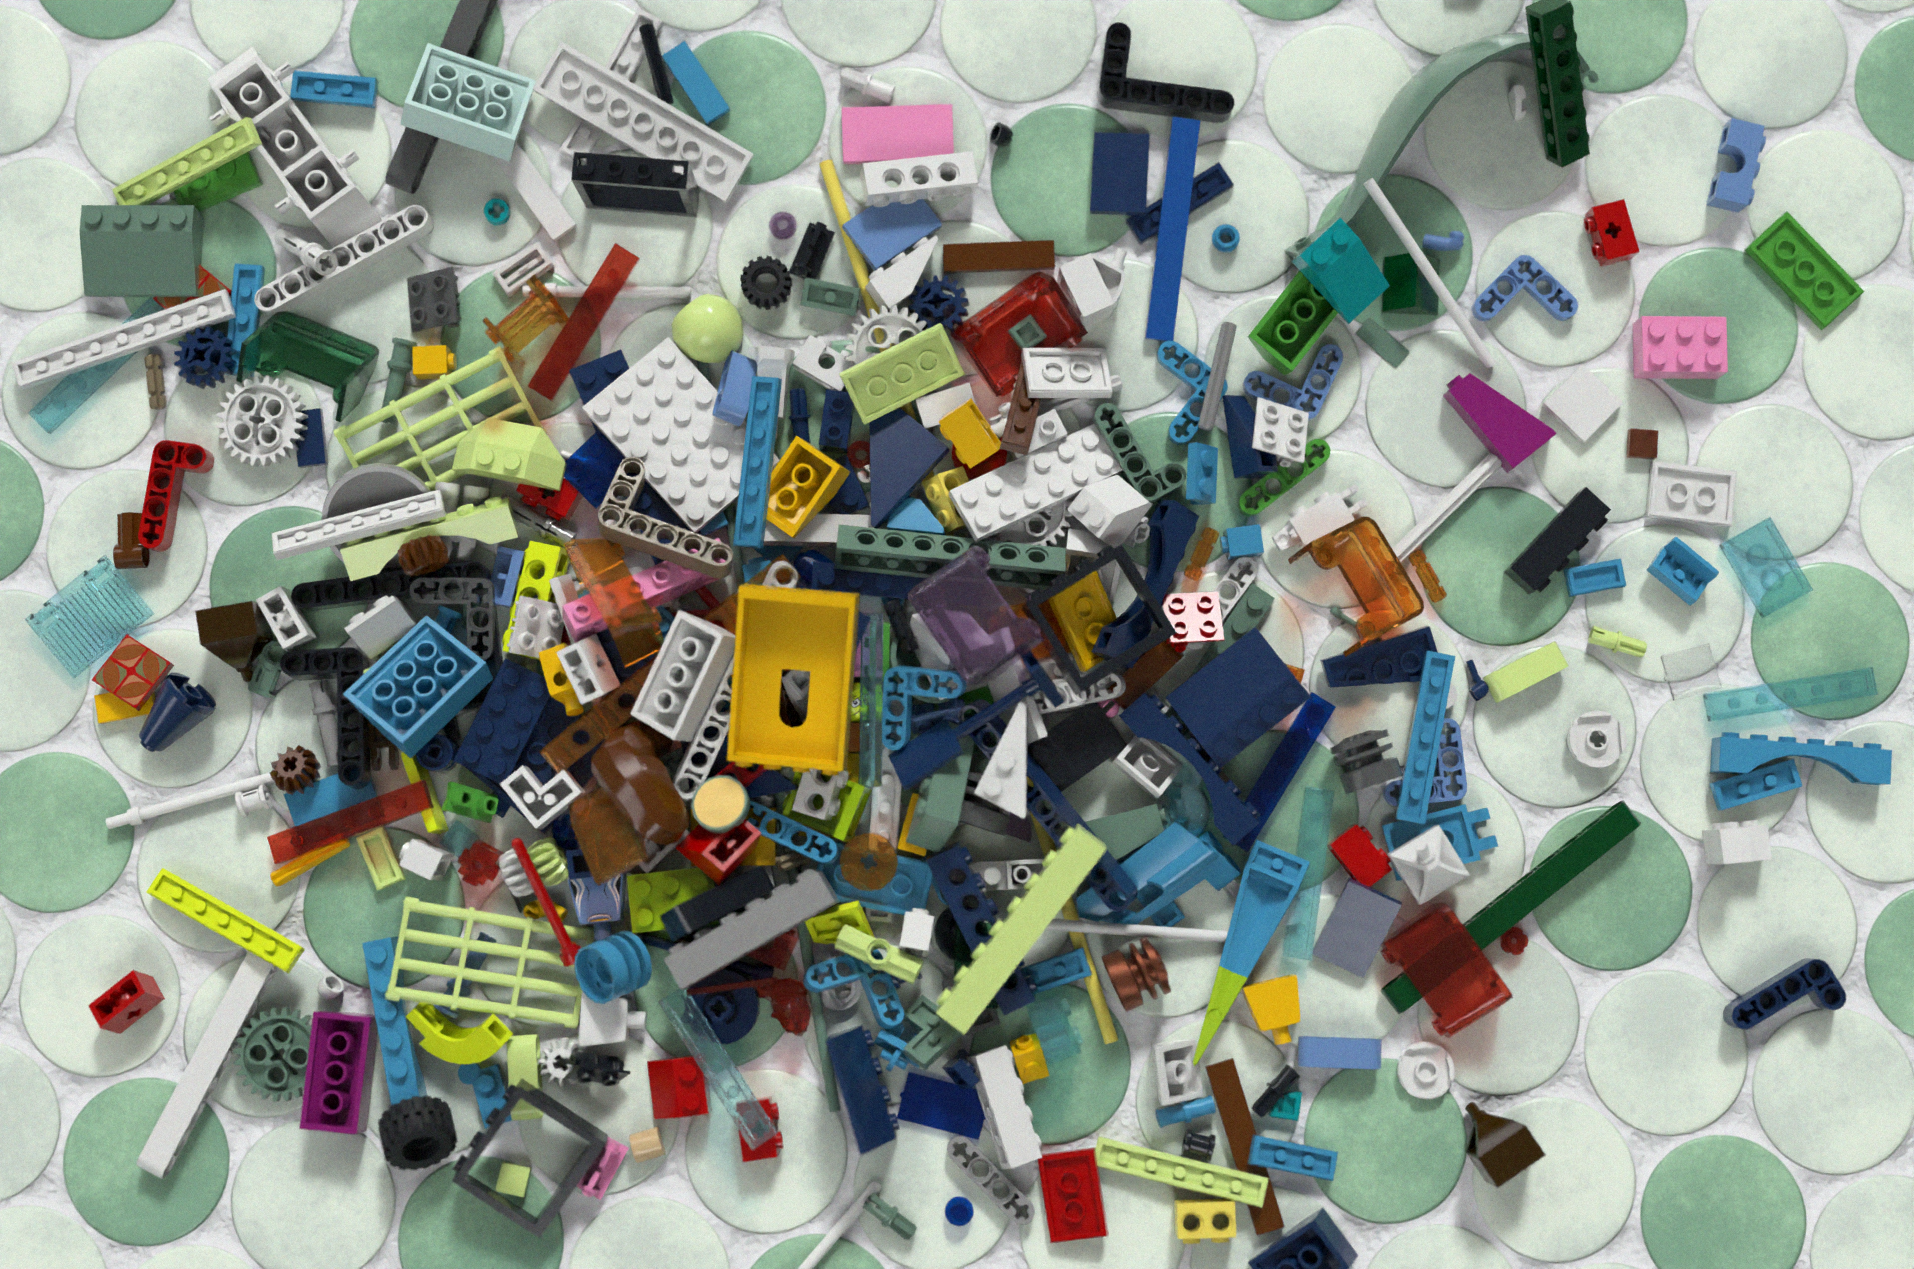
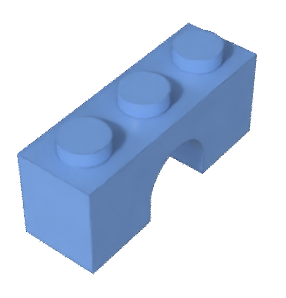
M1732 118L1723 126L1718 153L1732 157L1736 163L1737 170L1736 173L1720 171L1712 178L1706 205L1739 213L1752 203L1755 193L1752 183L1760 170V162H1757L1759 152H1762L1766 142V136H1763L1764 125Z

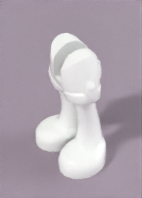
M436 482L435 490L440 489L446 514L457 511L461 486L453 483ZM464 486L463 505L473 504L478 506L481 501L488 498L489 489ZM440 536L447 547L448 558L453 548L451 547V542L455 541L459 542L457 563L469 561L471 552L476 548L477 539L464 536Z

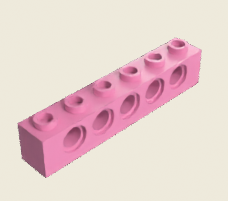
M692 549L687 552L690 554H695L699 551L696 549ZM716 558L713 560L714 562L719 564L726 562L722 558ZM664 561L563 605V620L576 643L719 579Z

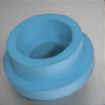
M1229 224L1218 226L1212 234V243L1221 252L1233 251L1240 241L1238 230ZM1227 235L1230 237V242L1223 243L1220 237Z

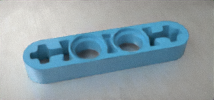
M750 801L749 810L752 807L755 815L763 819L761 824L753 818H749L747 821L762 833L761 836L819 864L829 865L838 858L839 849L831 838L754 801ZM772 819H778L782 822V829L777 834H770L767 831V824ZM798 831H803L807 834L808 839L803 846H795L792 843V837ZM814 837L818 838L815 843L825 848L827 844H830L829 849L832 851V854L820 858L821 853L817 849L811 848Z

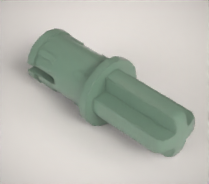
M872 1193L867 1198L876 1207L865 1201L863 1209L882 1222L881 1225L883 1227L888 1226L905 1240L913 1237L917 1229L916 1225L900 1214L896 1206L891 1207L875 1193Z

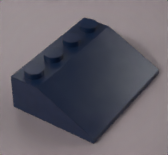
M1254 627L1165 698L1218 767L1221 768L1305 703L1311 696L1258 629Z
M862 1024L829 1035L825 1041L860 1155H863L894 1140L897 1136L895 1131L900 1130L896 1114H890L887 1103L891 1102V1097L887 1085L881 1086L878 1075L883 1074L879 1058L872 1057L870 1047L874 1046V1041L870 1029L864 1030Z

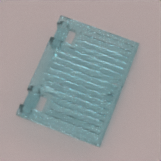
M106 555L97 560L98 564L89 571L85 570L43 604L44 607L36 614H31L25 619L27 624L74 679L122 641L126 634L129 635L155 614ZM106 572L109 577L101 584H98L96 579ZM53 616L56 620L45 628L42 623Z

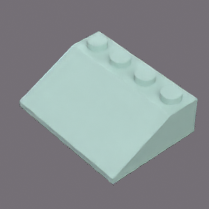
M428 43L405 100L400 125L510 162L536 80Z

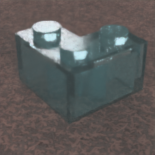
M1057 994L1026 1007L1048 1065L1081 1053L1079 1045L1084 1044L1078 1027H1071L1067 1016L1072 1015L1066 998L1060 1000Z

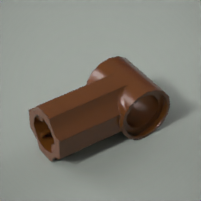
M124 512L117 514L118 544L113 549V561L117 569L147 568L149 566V549L140 544L138 539L142 513Z

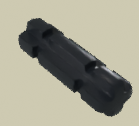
M897 599L887 602L884 605V610L887 616L891 617L889 621L897 640L902 642L899 645L903 653L906 655L915 652L919 646L915 637H911L913 632L905 613L901 614L903 609Z

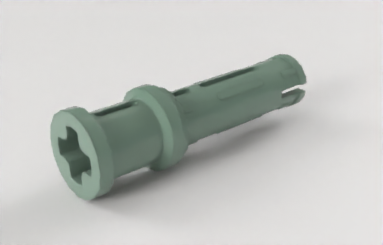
M392 338L394 347L391 360L387 361L390 372L382 408L389 405L390 401H397L402 398L406 374L412 371V366L410 365L412 347L417 346L416 342L402 338ZM393 415L381 422H389L396 425L397 418Z

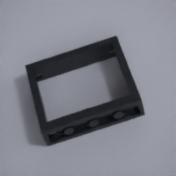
M574 152L571 180L586 208L697 217L699 188L689 161ZM683 166V175L675 173L674 167ZM593 186H601L600 193L594 192Z
M1112 545L1097 553L1099 557L1092 563H1089L1088 559L1073 568L1075 573L1067 578L1064 574L1056 577L1049 582L1051 587L1044 592H1041L1039 588L1025 597L1027 602L1021 607L1075 696L1177 633L1122 545L1115 549ZM1116 559L1159 630L1081 677L1038 606Z
M521 1078L516 1086L511 1084L502 1096L505 1102L501 1108L494 1107L485 1121L489 1124L483 1133L478 1131L468 1145L472 1148L467 1156L461 1155L452 1168L455 1171L452 1182L540 1238L606 1145L608 1134ZM520 1098L589 1142L537 1217L468 1174Z

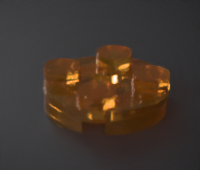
M873 832L857 835L848 841L840 856L842 876L850 885L863 891L882 889L893 879L898 866V857L891 842L883 835ZM868 854L874 855L873 860L877 862V866L865 869L864 863L861 862V857L867 858Z

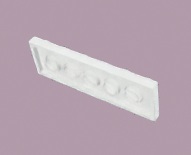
M1093 424L950 490L948 496L975 542H978L1078 495L1085 486L1116 474L1120 475L1122 468L1098 428Z

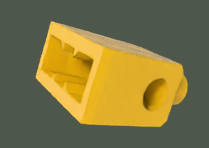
M562 643L538 652L551 697L565 705L568 716H576L583 713V705H581L556 653L568 647V645Z
M1290 974L1244 985L1241 992L1259 1031L1271 1029L1275 1045L1291 1042L1292 1039L1288 1025L1299 1023L1301 1020L1297 975Z

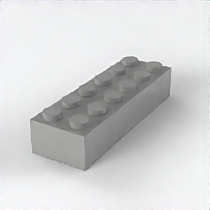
M809 869L796 877L798 882L794 885L783 884L770 892L772 897L766 901L764 898H758L745 906L747 910L741 915L739 913H732L719 921L721 926L717 929L708 927L694 935L696 941L690 944L688 941L685 943L681 942L669 949L670 955L664 958V961L680 990L692 987L840 902L824 872H815L814 869Z

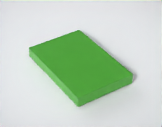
M248 151L173 192L179 205H194L200 212L260 187L263 184Z

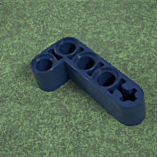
M1805 958L1730 1002L1723 1010V1018L1731 1027L1749 1029L1808 994L1815 1006L1822 1009L1838 1010L1846 1002V993L1825 961ZM1812 964L1817 968V975L1814 979L1809 976V968ZM1788 979L1793 982V989L1790 993H1787L1784 989V984ZM1828 989L1833 994L1832 1001L1829 1004L1824 1000V994ZM1766 993L1769 997V1004L1763 1008L1760 1005V998ZM1738 1010L1746 1011L1741 1015L1742 1021L1737 1020V1017L1740 1015Z

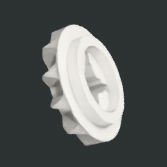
M837 964L836 971L838 974H841L842 977L850 976L849 966ZM829 971L825 975L818 976L819 985L825 977L830 976ZM861 980L845 984L847 987H851V990L841 991L838 999H836L835 989L820 992L822 1004L833 1010H844L851 1007L861 994Z

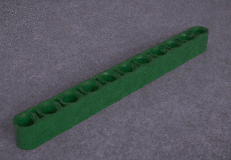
M1623 800L1616 803L1388 982L1380 992L1398 1014L1406 1011L1637 829L1641 822Z

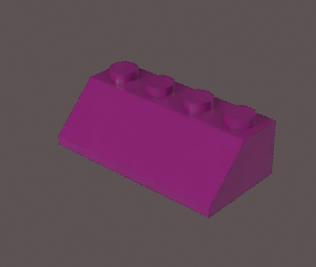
M313 1011L299 1129L355 1135L366 1132L378 1035L375 1015L352 1012Z

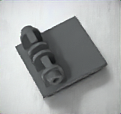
M453 267L407 278L411 332L414 333L447 324L449 328L459 327V322L462 321V318L460 317L459 308H457L460 305V301L456 300V298L460 297V293L457 289L458 276H455Z

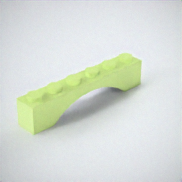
M493 497L486 500L485 504L478 506L466 504L458 507L457 511L448 513L441 518L341 543L340 552L350 581L379 574L385 564L398 553V550L404 543L419 537H426L428 535L464 536L478 539L488 544L517 538L518 527L509 498Z

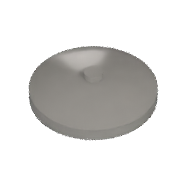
M385 463L362 465L348 471L333 484L323 505L322 520L431 491L420 478L402 467ZM341 544L330 546L334 554L343 561L340 552ZM398 553L385 564L379 573L403 570L398 560Z

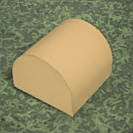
M659 1126L630 1134V1145L636 1163L666 1155Z

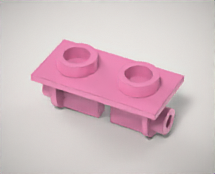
M608 1137L606 1145L576 1187L582 1190L581 1193L588 1197L594 1196L601 1200L629 1148Z

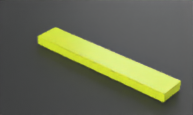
M164 868L160 870L146 893L288 974L305 950L302 946Z

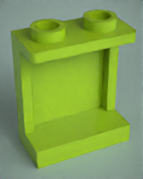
M795 772L793 782L798 785V788L803 775L802 772ZM821 774L824 782H828L832 775ZM848 780L846 786L840 789L838 796L840 807L837 815L832 816V820H823L792 810L798 789L792 790L791 794H788L784 799L782 805L784 812L782 815L851 843L872 789ZM820 794L816 795L813 800V805L817 810H820L824 805V799Z

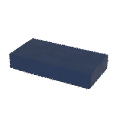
M321 408L301 410L300 413L308 415L307 419L301 421V424L307 426L308 429L300 430L299 432L305 438L304 441H295L299 448L298 451L296 450L298 467L307 468L328 465L323 410Z

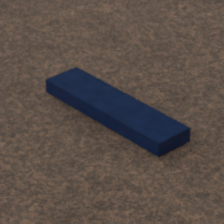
M1219 162L1193 178L1189 215L1233 188V182ZM1162 198L1146 207V216H1131L1125 221L1140 245L1158 233Z

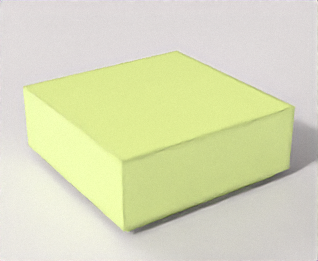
M503 1161L495 1191L525 1197L532 1167Z

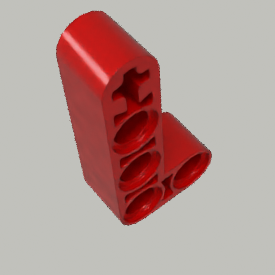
M163 440L155 445L138 533L140 544L156 552H164L171 546L184 473L202 474L209 472L215 463L214 456L209 450L197 444ZM174 449L175 455L173 459L166 461V453ZM198 453H202V461L199 464L194 465V456ZM169 476V485L166 488L162 489V479L164 477ZM161 504H164V513L161 516L157 517V507ZM154 522L162 524V526H159L157 524L155 526ZM159 534V539L152 541V537Z

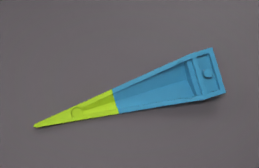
M1256 840L1244 868L1220 964L1195 1051L1194 1066L1198 1064L1296 897L1310 865V862L1259 840Z

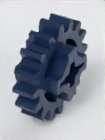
M934 275L933 282L930 283L924 278V286L922 288L917 285L914 287L917 295L909 296L910 302L913 303L908 306L909 312L911 314H918L916 323L926 321V325L922 330L941 323L944 330L949 329L951 333H954L953 326L955 324L963 325L960 317L968 316V311L964 308L969 306L968 298H964L967 295L965 289H959L960 285L957 280L950 284L949 277L946 275L942 281H939L937 275ZM943 290L948 291L952 294L947 295L943 292ZM937 303H941L939 309H935L937 308ZM925 317H932L934 321H930Z
M206 327L205 331L196 328L195 335L187 332L186 338L188 340L186 342H178L182 347L181 351L174 352L175 355L180 357V360L174 363L176 367L181 369L178 373L179 376L185 378L187 383L193 386L196 384L201 389H205L206 385L215 388L216 381L224 384L226 382L224 378L225 373L228 375L233 374L229 366L237 364V361L231 359V356L237 353L235 349L229 347L233 341L225 337V334L221 331H215L210 327ZM204 372H208V374L206 375H197L198 373L203 374Z

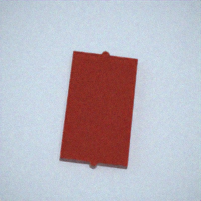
M776 976L692 987L686 990L687 995L770 985L778 983V978Z

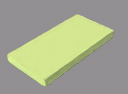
M939 323L839 373L862 423L865 425L965 375L943 325Z

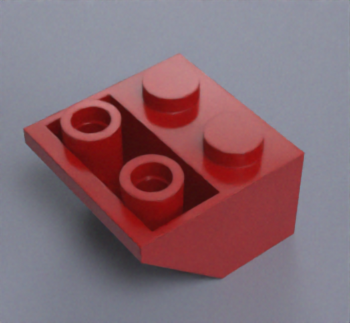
M746 819L738 827L735 826L725 833L710 832L699 824L676 849L720 885L755 850L762 833Z

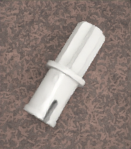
M845 67L840 75L839 81L842 84L861 91L864 96L869 94L886 101V103H889L893 96L895 86H890L874 79L872 74L867 76Z

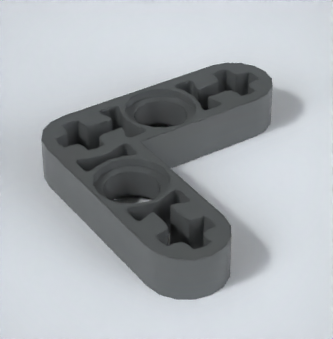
M424 577L412 582L409 590L410 596L418 603L467 604V648L482 660H486L493 655L495 650V588L490 580L485 578ZM422 582H425L427 588H437L436 582H440L438 589L440 599H436L437 593H428L425 595V598H422V594L417 593V587H422ZM450 582L456 583L460 587V594L455 599H451L445 594V587ZM479 583H483V588H488V594L483 595V603L489 602V608L483 606L473 608V602L479 603V594L474 593V588L479 587ZM478 611L485 612L489 618L488 624L483 628L476 626L473 621L474 615ZM473 631H489V636H483V645H488V650L483 652V656L479 655L478 650H474V645L479 644V635L473 636Z

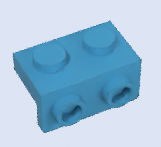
M1198 442L1188 443L1186 500H1190V503L1193 505L1216 504L1217 447Z
M1674 537L1663 546L1646 569L1689 606L1698 600L1708 583L1719 574L1717 569L1678 537Z

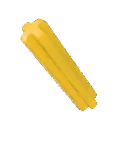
M340 833L270 874V878L275 886H282L348 848L350 841L344 833Z

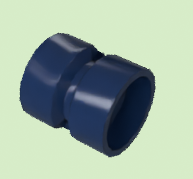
M436 734L416 753L417 761L427 770L436 772L451 771L458 764L453 760L460 747L450 737Z

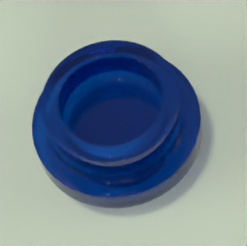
M953 1197L945 1206V1216L955 1226L966 1225L973 1217V1205L965 1197Z

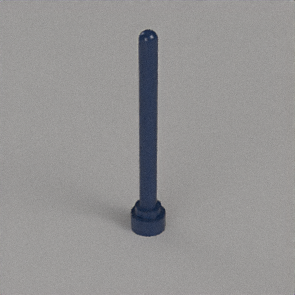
M643 933L640 937L644 944L666 951L679 944L650 933ZM737 960L725 967V969L752 976V980L757 981L758 985L769 987L775 965L763 962V964L757 963L755 966Z

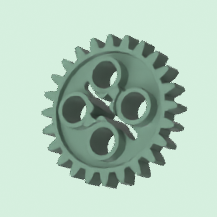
M276 1007L271 1008L270 1015L266 1011L260 1012L261 1021L256 1017L250 1018L252 1028L248 1026L241 1028L246 1036L235 1039L242 1046L241 1048L233 1049L234 1053L240 1055V1059L235 1060L233 1064L242 1065V1069L236 1075H246L247 1078L244 1080L243 1086L254 1085L251 1094L262 1090L261 1099H267L272 1094L273 1102L279 1101L281 1095L285 1102L292 1099V1093L296 1098L303 1096L302 1088L304 1089L312 1026L309 1024L311 1015H306L301 1019V1010L297 1009L291 1015L290 1007H284L280 1015ZM281 1026L286 1027L289 1031V1037L286 1041H282L278 1036ZM265 1034L269 1035L271 1042L266 1040ZM258 1045H262L266 1049L264 1060H260L256 1056ZM299 1048L307 1053V1060L304 1064L300 1063L296 1058ZM284 1049V1059L279 1060L277 1057L280 1054L279 1050ZM276 1067L281 1068L284 1072L285 1077L282 1082H278L274 1078ZM292 1067L297 1069V1075L293 1073Z

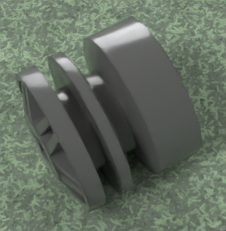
M1387 729L1369 730L1345 738L1330 748L1332 755L1342 751L1346 754V758L1335 761V765L1349 764L1351 769L1340 776L1345 794L1403 776L1397 757L1384 759L1382 753L1391 749L1393 744L1389 743L1379 747L1377 740L1389 736Z
M968 772L967 780L973 782L972 787H965L964 793L969 796L967 800L962 802L959 821L1005 836L1010 817L999 811L1000 806L974 794L984 772Z

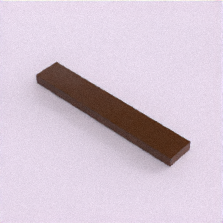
M1230 1058L1205 1066L1236 1170L1268 1178L1263 1206L1258 1207L1247 1204L1255 1233L1258 1236L1284 1228L1285 1226L1267 1168L1248 1164L1252 1137L1257 1134L1234 1059Z

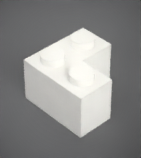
M521 766L500 783L534 828L539 830L546 827L586 794L570 772L562 770L543 786L529 767Z
M1757 820L1740 821V827H1738V822L1711 824L1712 830H1702L1706 864L1771 860L1768 825L1758 826Z

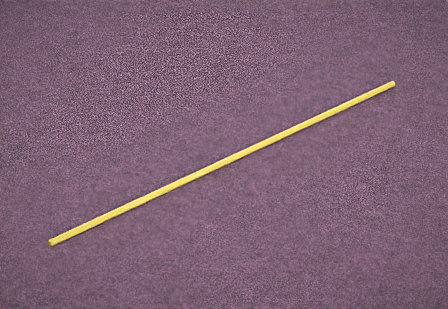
M825 160L819 163L858 286L861 288V295L868 317L870 318L869 309H874L877 314H880V308L865 289V286L870 281L865 259L842 229L843 224L849 221L851 216L833 161ZM876 328L873 332L877 343H880L884 338V332L881 328ZM879 348V351L881 353L889 348ZM911 402L900 407L917 421ZM933 470L925 477L922 483L935 476ZM929 501L932 514H933L934 517L936 518L935 513H934V511H933V508H932V506H931V503H930V501ZM948 533L945 536H954V533ZM962 605L984 628L978 606ZM1026 777L1028 785L1034 787L1033 781ZM1030 812L1045 858L1051 850L1056 852L1057 849L1054 840ZM1071 895L1061 908L1065 920H1079ZM1068 931L1074 950L1084 948L1092 971V975L1085 977L1084 981L1104 1043L1115 1042L1118 1040V1036L1084 932Z

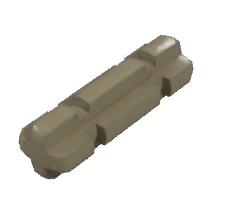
M150 354L144 359L145 368L148 369V372H146L148 394L151 395L149 405L151 409H164L167 406L166 396L163 395V392H165L163 370L160 369L162 357L158 354Z

